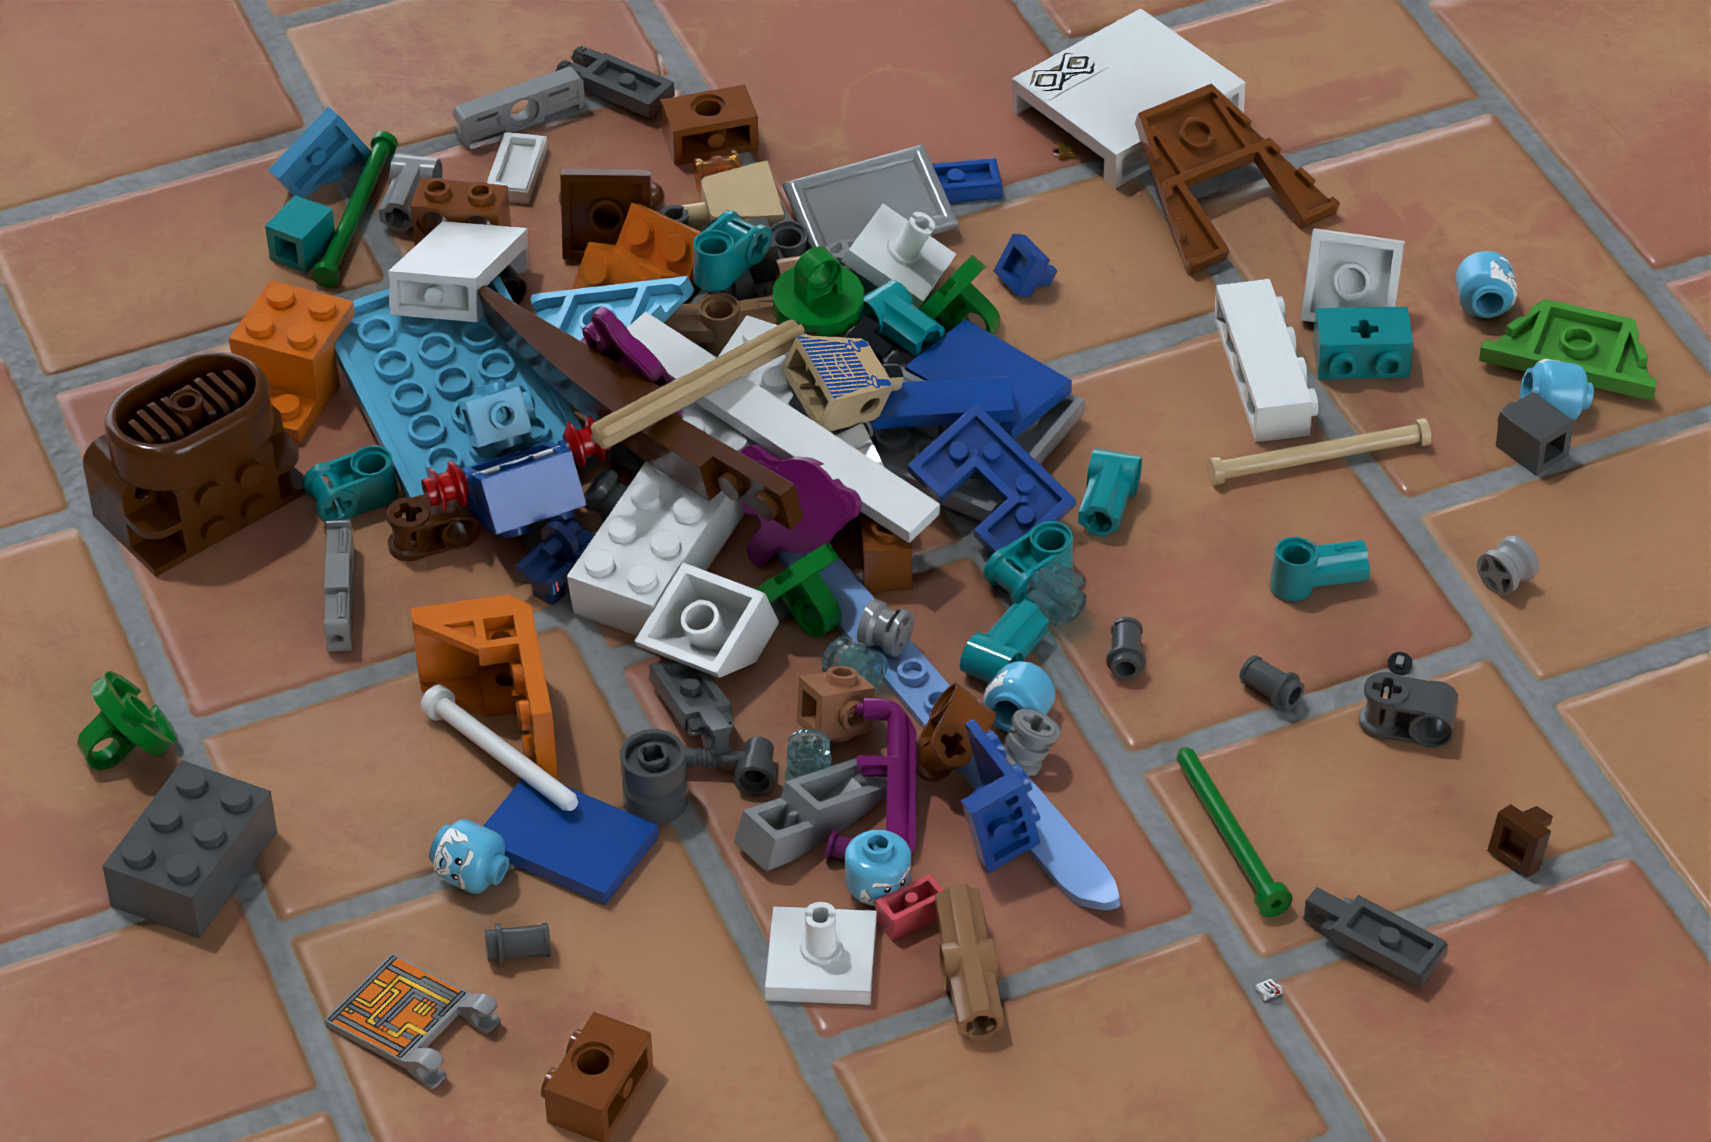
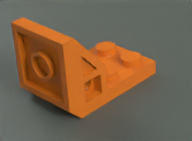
M510 594L410 608L421 691L426 692L435 685H444L454 693L455 704L484 717L516 713L519 729L522 728V731L529 730V734L521 735L524 756L558 780L552 709L532 606Z

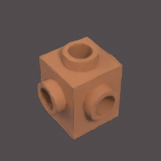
M834 666L824 673L799 676L796 722L819 742L827 740L846 742L851 740L853 736L872 733L873 720H863V714L856 712L857 704H863L864 697L877 698L875 687L857 673L855 669L846 666Z

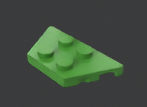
M1543 299L1532 307L1526 316L1518 317L1508 324L1504 336L1495 342L1487 339L1480 347L1479 361L1525 372L1528 368H1533L1542 359L1575 363L1583 367L1587 375V381L1593 384V388L1653 401L1655 397L1657 382L1655 377L1650 378L1647 369L1648 357L1644 346L1638 341L1639 331L1635 320L1632 318Z

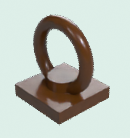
M562 169L560 174L561 191L559 193V202L562 218L563 259L582 260L589 242L616 245L631 203L641 204L654 211L658 210L664 203L665 194L661 186L652 181V170Z

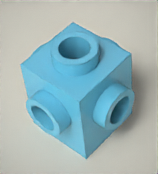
M504 378L480 384L477 386L479 394L458 400L472 446L479 448L493 443L495 450H500L522 443L520 435L532 432L530 420L535 419L536 416L529 393L527 391L521 393L520 386L506 385ZM502 407L503 416L497 421L496 412Z

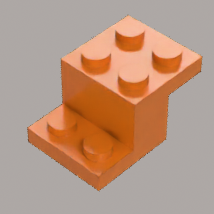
M631 203L616 245L588 243L572 289L688 276L694 288L696 284L693 280V240L701 232L641 204ZM691 296L683 304H688Z
M270 280L230 335V350L233 354L251 360L263 371L268 380L271 404L279 410L282 416L283 430L297 444H300L340 385L335 343L354 317L353 301Z

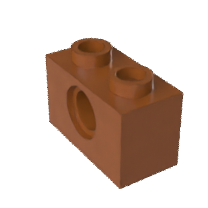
M745 84L661 99L662 131L674 165L759 150L758 115Z
M593 1012L583 1029H576L571 1035L566 1055L558 1068H551L544 1078L541 1097L545 1099L547 1122L593 1140L606 1142L653 1067L651 1032Z

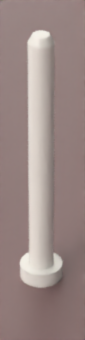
M439 684L426 691L420 703V709L424 715L433 721L445 720L562 810L572 811L577 807L578 800L575 793L455 704V695L447 687Z

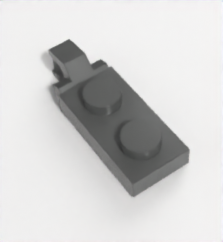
M674 660L650 664L649 680L684 731H687L690 736L701 735L703 747L709 750L712 756L731 751L729 732L734 727V720L731 716L732 705L712 676Z
M1316 887L1305 901L1303 920L1319 929L1320 934L1325 938L1330 939L1329 941L1419 989H1421L1447 955L1448 944L1445 940L1360 895H1357L1354 900L1346 897L1341 900Z

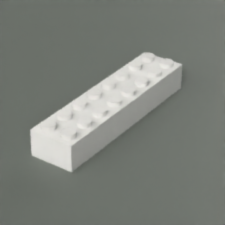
M746 315L719 356L778 325ZM789 352L744 375L809 418L781 370ZM696 402L682 409L683 414L680 418L740 453L744 447L754 444L759 445ZM645 462L567 575L573 614L638 636L683 562L705 571L708 570L745 514L742 501L730 499L723 491L711 501H707L648 462Z

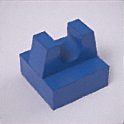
M1012 234L993 271L1017 296L1031 297L1036 286H1050L1058 270L1054 266L1048 265L1050 259L1026 235Z

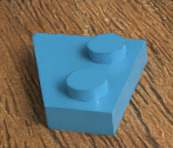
M328 106L268 171L291 195L304 198L316 192L320 186L331 184L344 177L343 168L358 160L366 164L371 150L347 123Z

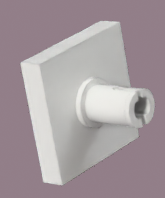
M882 204L849 248L841 262L877 287L890 280L902 283L909 291L914 306L919 309L956 256V253L930 236L935 228V223L927 214L914 212L909 220H907L885 204Z
M1314 228L1300 320L1315 322L1316 308L1396 307L1405 241Z
M815 902L807 908L773 907L765 982L766 1001L871 1005L877 911L835 909L834 906L826 902Z

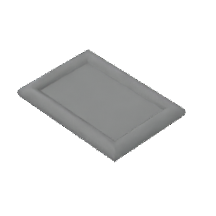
M923 144L782 184L797 222L807 229L816 247L822 246L827 249L829 245L839 240H856L882 204H885L907 220H909L914 212L927 214L935 223V228L931 235L959 228L960 226Z

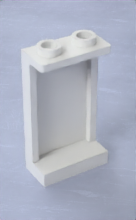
M442 221L388 271L390 315L478 322L483 317V306L477 290L483 285L487 286L509 264L517 273H525L529 269L528 228Z

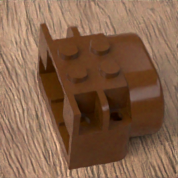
M205 352L186 357L123 391L111 403L106 413V434L93 441L86 449L83 457L84 473L93 516L155 577L307 494L302 486L304 475L294 467L299 460L298 445L283 430L282 416L279 410L271 404L269 385L265 374L251 360L228 352Z

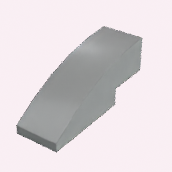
M857 758L788 780L785 782L781 798L743 810L734 843L766 872L789 863L826 843L833 830L838 831L840 834L886 797V779L884 777H863V774H856Z

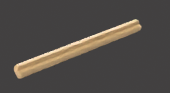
M792 319L787 320L603 417L591 425L593 434L591 435V440L594 444L598 443L602 449L610 448L790 351L796 336L803 335L805 332L803 325H798Z

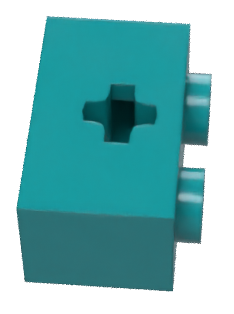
M1408 306L1316 308L1313 347L1318 379L1410 378L1413 338Z

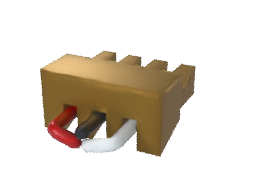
M1058 142L1057 148L1053 149L1054 156H1059V160L1075 157L1073 145H1065L1064 142Z

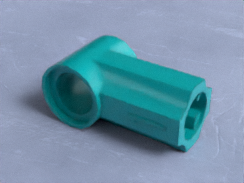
M890 280L864 295V307L860 312V320L865 315L880 324L878 335L884 333L915 357L919 356L945 335V328L916 308L907 288L896 280Z
M1099 448L1093 450L1088 467L1087 489L1078 513V524L1084 526L1090 535L1106 537L1109 533L1118 531L1129 497L1134 498L1139 487L1142 456Z
M1284 538L1275 547L1270 589L1280 599L1301 601L1311 595L1313 587L1366 581L1370 575L1368 549L1363 540L1315 546L1314 543L1305 538Z
M1024 599L1022 603H1013L987 634L976 632L971 636L960 658V670L989 684L1004 666L1009 663L1025 660L1027 655L1049 631V619L1043 615L1038 605Z

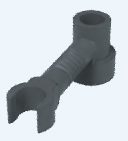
M752 737L745 742L744 750H731L714 756L706 748L702 750V748L685 747L686 768L702 767L705 769L707 767L708 769L722 768L723 770H735L734 784L740 792L748 796H763L768 794L774 787L776 766L772 761L774 746L771 741L764 737Z

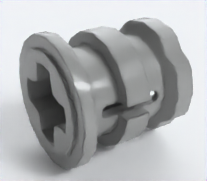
M1020 709L1012 717L1013 727L1010 728L1006 736V744H1003L1007 755L1005 759L1011 766L1018 763L1027 776H1035L1039 773L1042 767V760L1046 758L1050 750V744L1058 739L1060 729L1045 714L1032 709Z

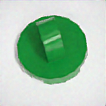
M813 247L804 252L795 266L782 273L775 282L772 299L773 314L779 324L792 319L798 325L802 324L805 331L817 332V336H838L856 326L860 320V312L864 307V287L857 275L846 267L841 266V263L825 247Z
M971 255L919 308V310L933 320L939 316L952 329L965 319L970 321L969 313L978 314L985 321V331L992 335L998 330L1001 320L995 306L971 283L986 268L974 255Z
M830 543L824 544L790 565L786 570L774 578H770L755 589L765 593L770 604L782 598L799 626L811 637L820 638L837 628L842 622L841 609L819 574L840 559Z
M108 671L102 678H98L91 685L90 692L101 712L82 730L77 740L78 749L91 768L97 770L111 768L122 761L136 746L157 757L163 756L170 749V746L177 739V734L172 724L156 704L149 709L137 697L141 690L136 685L112 671ZM113 738V741L104 749L92 751L94 746L100 741Z

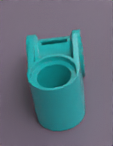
M733 210L723 212L712 225L699 233L693 240V280L695 284L703 290L716 292L730 287L736 279L765 257L772 239L770 228L765 225L754 226L745 222Z
M366 446L337 459L318 463L311 467L302 479L304 490L308 496L315 498L317 502L316 512L321 521L325 523L326 521L348 520L367 511L386 507L397 498L399 493L392 455L382 446ZM323 476L328 477V486L325 480L323 479ZM332 500L334 501L335 505L337 506V508H338L337 510H334V509L332 508V504H333Z
M1046 521L1036 525L1031 531L1013 543L998 549L989 558L984 567V579L992 586H1000L1010 594L1012 603L1019 604L1024 599L1035 603L1042 595L1057 585L1066 582L1072 576L1074 571L1072 531L1067 525L1057 521Z

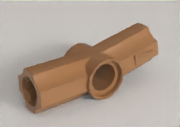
M727 293L709 294L699 304H682L664 322V324L693 343L701 344L703 349L713 354H720L746 315L780 325L773 314V296L738 301L737 298Z
M967 884L948 886L946 890L935 894V907L942 942L939 946L943 986L945 991L951 992L952 1006L954 1007L959 1034L970 1037L972 1041L990 1039L994 1033L1004 1029V1016L997 987L999 975L993 938H988L986 919L979 889L971 888Z

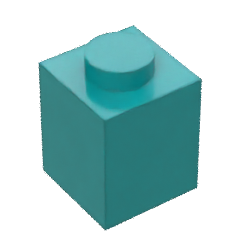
M295 195L265 225L270 260L307 273L325 255L335 233L332 208Z

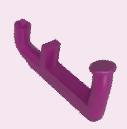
M864 697L863 704H857L856 712L863 714V720L887 721V756L857 755L856 774H863V777H886V830L902 837L907 842L912 855L916 844V730L904 709L893 700ZM833 830L825 849L824 858L830 860L833 857L845 860V850L853 838L840 836L838 831Z

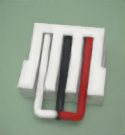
M1272 979L1255 985V989L1263 1001L1282 994L1281 985L1276 984Z

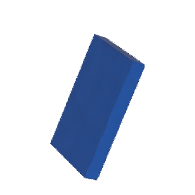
M966 319L905 366L906 371L925 381L1011 376L1014 421L1000 422V426L1013 439L1072 392V380Z
M522 779L483 826L503 837L505 841L504 856L509 857L510 864L605 905L659 838L658 825L568 786L566 787L576 794L578 805L572 811H564Z

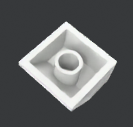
M683 562L635 639V643L638 647L721 678L755 663L777 628L779 621L765 593Z

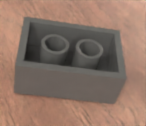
M182 760L102 866L111 907L200 938L277 833L271 791Z

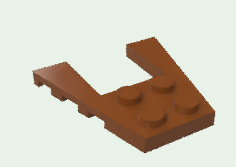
M1212 83L1139 112L1135 120V126L1188 275L1225 261L1230 252L1188 187L1254 161L1299 229L1336 214L1340 206L1337 199L1333 196L1328 199L1314 186L1316 180L1302 167L1296 169L1280 154L1282 148L1270 137L1266 139L1261 137L1250 126L1252 120Z

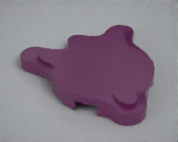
M601 306L592 314V321L583 328L582 333L584 337L580 341L660 387L672 382L671 377L657 357L642 342L633 337L626 326L608 308ZM682 409L679 410L680 417H681L682 414H683V410H682Z
M757 444L744 447L741 451L745 456L795 484L804 519L790 530L773 519L771 521L765 520L754 508L742 502V507L747 514L758 516L761 520V528L747 546V555L753 564L760 566L770 563L782 551L795 554L811 553L822 545L831 543L829 541L832 540L835 533L843 529L848 521L858 517L860 514L862 501L859 494L845 486L839 479L833 480L820 467L824 465L821 461L799 456L781 459L771 455L766 449Z

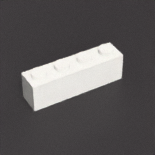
M1270 279L1216 285L1214 320L1255 443L1310 436L1311 416L1318 415V399L1315 389H1308L1307 368L1304 358H1297L1295 331L1292 326L1286 327V310L1282 296L1276 297Z

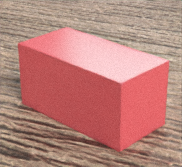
M928 874L899 888L897 891L876 899L877 923L894 942L937 921L935 894L944 891V889L931 874Z

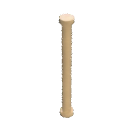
M1426 418L1415 419L1413 425L1238 458L1221 460L1217 456L1208 458V474L1212 485L1216 486L1224 484L1225 479L1414 443H1417L1419 447L1431 444V431Z

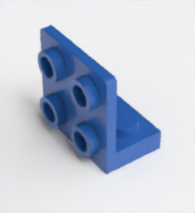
M972 719L965 723V727L983 786L977 788L970 796L961 800L977 858L989 874L1040 844L1035 823L1041 818L1035 804L1027 795L1032 790V785L1023 768L1018 763L1011 766L1005 759L1007 756L1006 751L997 735L992 730L985 733L975 719Z

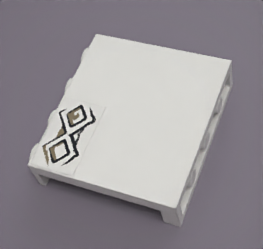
M1140 8L1012 78V113L1017 115L1031 106L1036 108L1104 158V181L1116 189L1150 169L1135 126V120L1139 112L1212 83L1244 113L1246 82Z

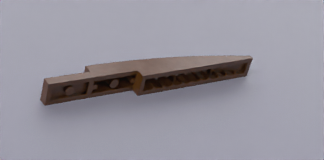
M485 285L477 290L487 322L492 329L546 383L586 417L591 416L595 422L660 388V386ZM679 411L620 442L643 460L707 501H711L723 491L730 499L734 501L739 499L754 508L765 520L771 521L773 519L790 530L804 519L794 483L680 418Z

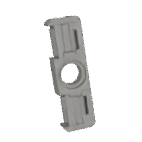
M566 67L457 105L453 109V117L458 123L454 126L455 134L464 146L469 148L472 141L501 131L513 133L545 121L544 116L577 105L581 109L585 104L583 80L573 67ZM528 100L524 110L517 114H511V110L517 102Z
M351 520L326 521L324 632L327 652L352 651L354 541Z

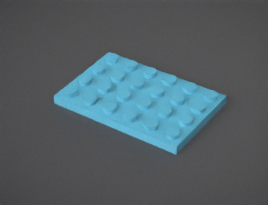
M497 275L486 287L513 302L500 276ZM389 288L353 300L355 315L335 343L337 362L379 445L391 453L395 475L406 498L423 494L421 480L427 478L428 467H431L437 474L446 472L447 462L450 460L459 467L465 468L546 441L558 445V441L563 440L564 429L569 422L577 430L582 429L569 402L531 369L492 329L487 322L484 310L483 317L478 322L390 315ZM504 378L506 385L520 386L521 393L526 391L529 393L536 417L530 420L532 432L520 435L522 443L500 450H495L493 443L479 448L470 444L458 403L459 399L479 394L478 385ZM502 407L496 412L497 421L503 416ZM593 455L586 457V460L592 458Z

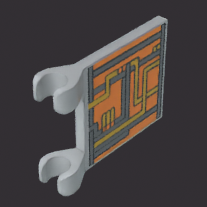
M393 953L324 1019L327 1028L405 1068L420 1083L430 1089L436 1088L447 1075L444 1070L438 1068L443 1062L441 1054L427 1047L459 1014L474 1028L485 1034L490 1033L501 1021L499 1016L493 1014L497 1008V1002L490 995L483 993L472 994Z

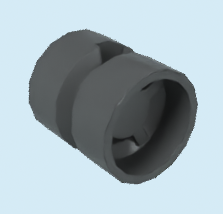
M647 729L632 734L624 741L620 749L625 810L656 825L676 820L685 812L688 805L684 744L678 736L660 729Z

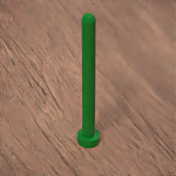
M1188 747L1181 748L1177 752V762L1256 890L1257 894L1254 898L1256 907L1262 916L1274 917L1280 915L1291 905L1293 900L1292 894L1284 883L1274 882L1195 751Z

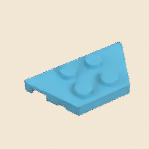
M688 276L538 293L532 294L530 299L538 317L581 340L584 337L582 333L583 328L592 321V314L601 306L608 308L626 328L644 312L651 314L664 323L693 294L694 288Z

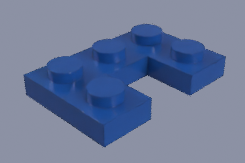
M977 403L907 465L908 472L940 504L974 473L1005 501L974 529V537L992 554L998 549L1013 543L1042 522H1059L1076 506V499Z

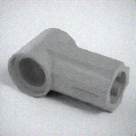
M402 153L394 155L389 172V187L379 208L380 222L385 223L391 231L407 233L408 229L413 227L411 203L420 177L442 179L443 166L440 158Z

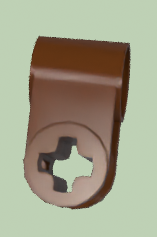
M958 683L951 684L934 704L929 720L916 741V774L928 782H938L946 778L952 769L956 770L967 765L972 759L973 752L965 723L975 719L982 730L987 733L996 718V712Z

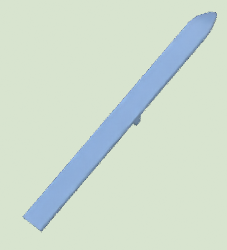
M782 551L778 554V559L788 568L809 553L795 554ZM841 559L837 560L819 574L841 609L842 622L837 627L838 630L924 729L934 704L950 685L910 639L906 648L898 657L885 654L882 647L877 645L869 648L858 644L857 630L861 616L869 602L875 598ZM972 756L967 765L957 770L976 790L983 786L979 777L974 756ZM1029 778L1032 790L1027 795L1035 804L1041 819L1035 823L1040 844L1027 852L1058 889L1077 905L1105 911L1120 907L1121 900L1115 879L1105 864Z

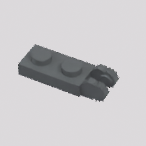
M583 46L573 51L571 56L573 63L567 60L562 61L555 70L573 67L582 78L585 91L648 118L652 117L661 108V99L675 96L673 81L608 53L602 54Z

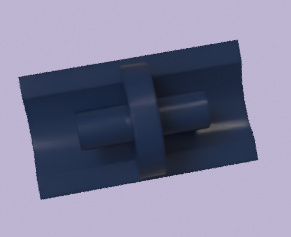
M574 518L566 520L563 524L558 521H550L541 529L542 542L514 566L516 577L531 584L533 596L550 605H555L565 596L564 586L568 583L567 575L596 533L585 529Z

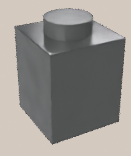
M1535 392L1529 393L1517 402L1507 404L1500 412L1497 420L1496 447L1535 476L1569 455L1574 421Z

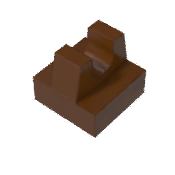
M1512 804L1508 805L1497 814L1487 851L1528 878L1540 870L1551 830L1546 827L1551 824L1553 816L1538 806L1522 812Z

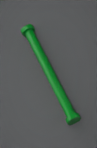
M379 131L374 134L370 143L372 151L324 258L314 266L312 278L322 287L329 288L337 284L340 277L338 268L387 158L392 156L398 147L396 137L389 132Z

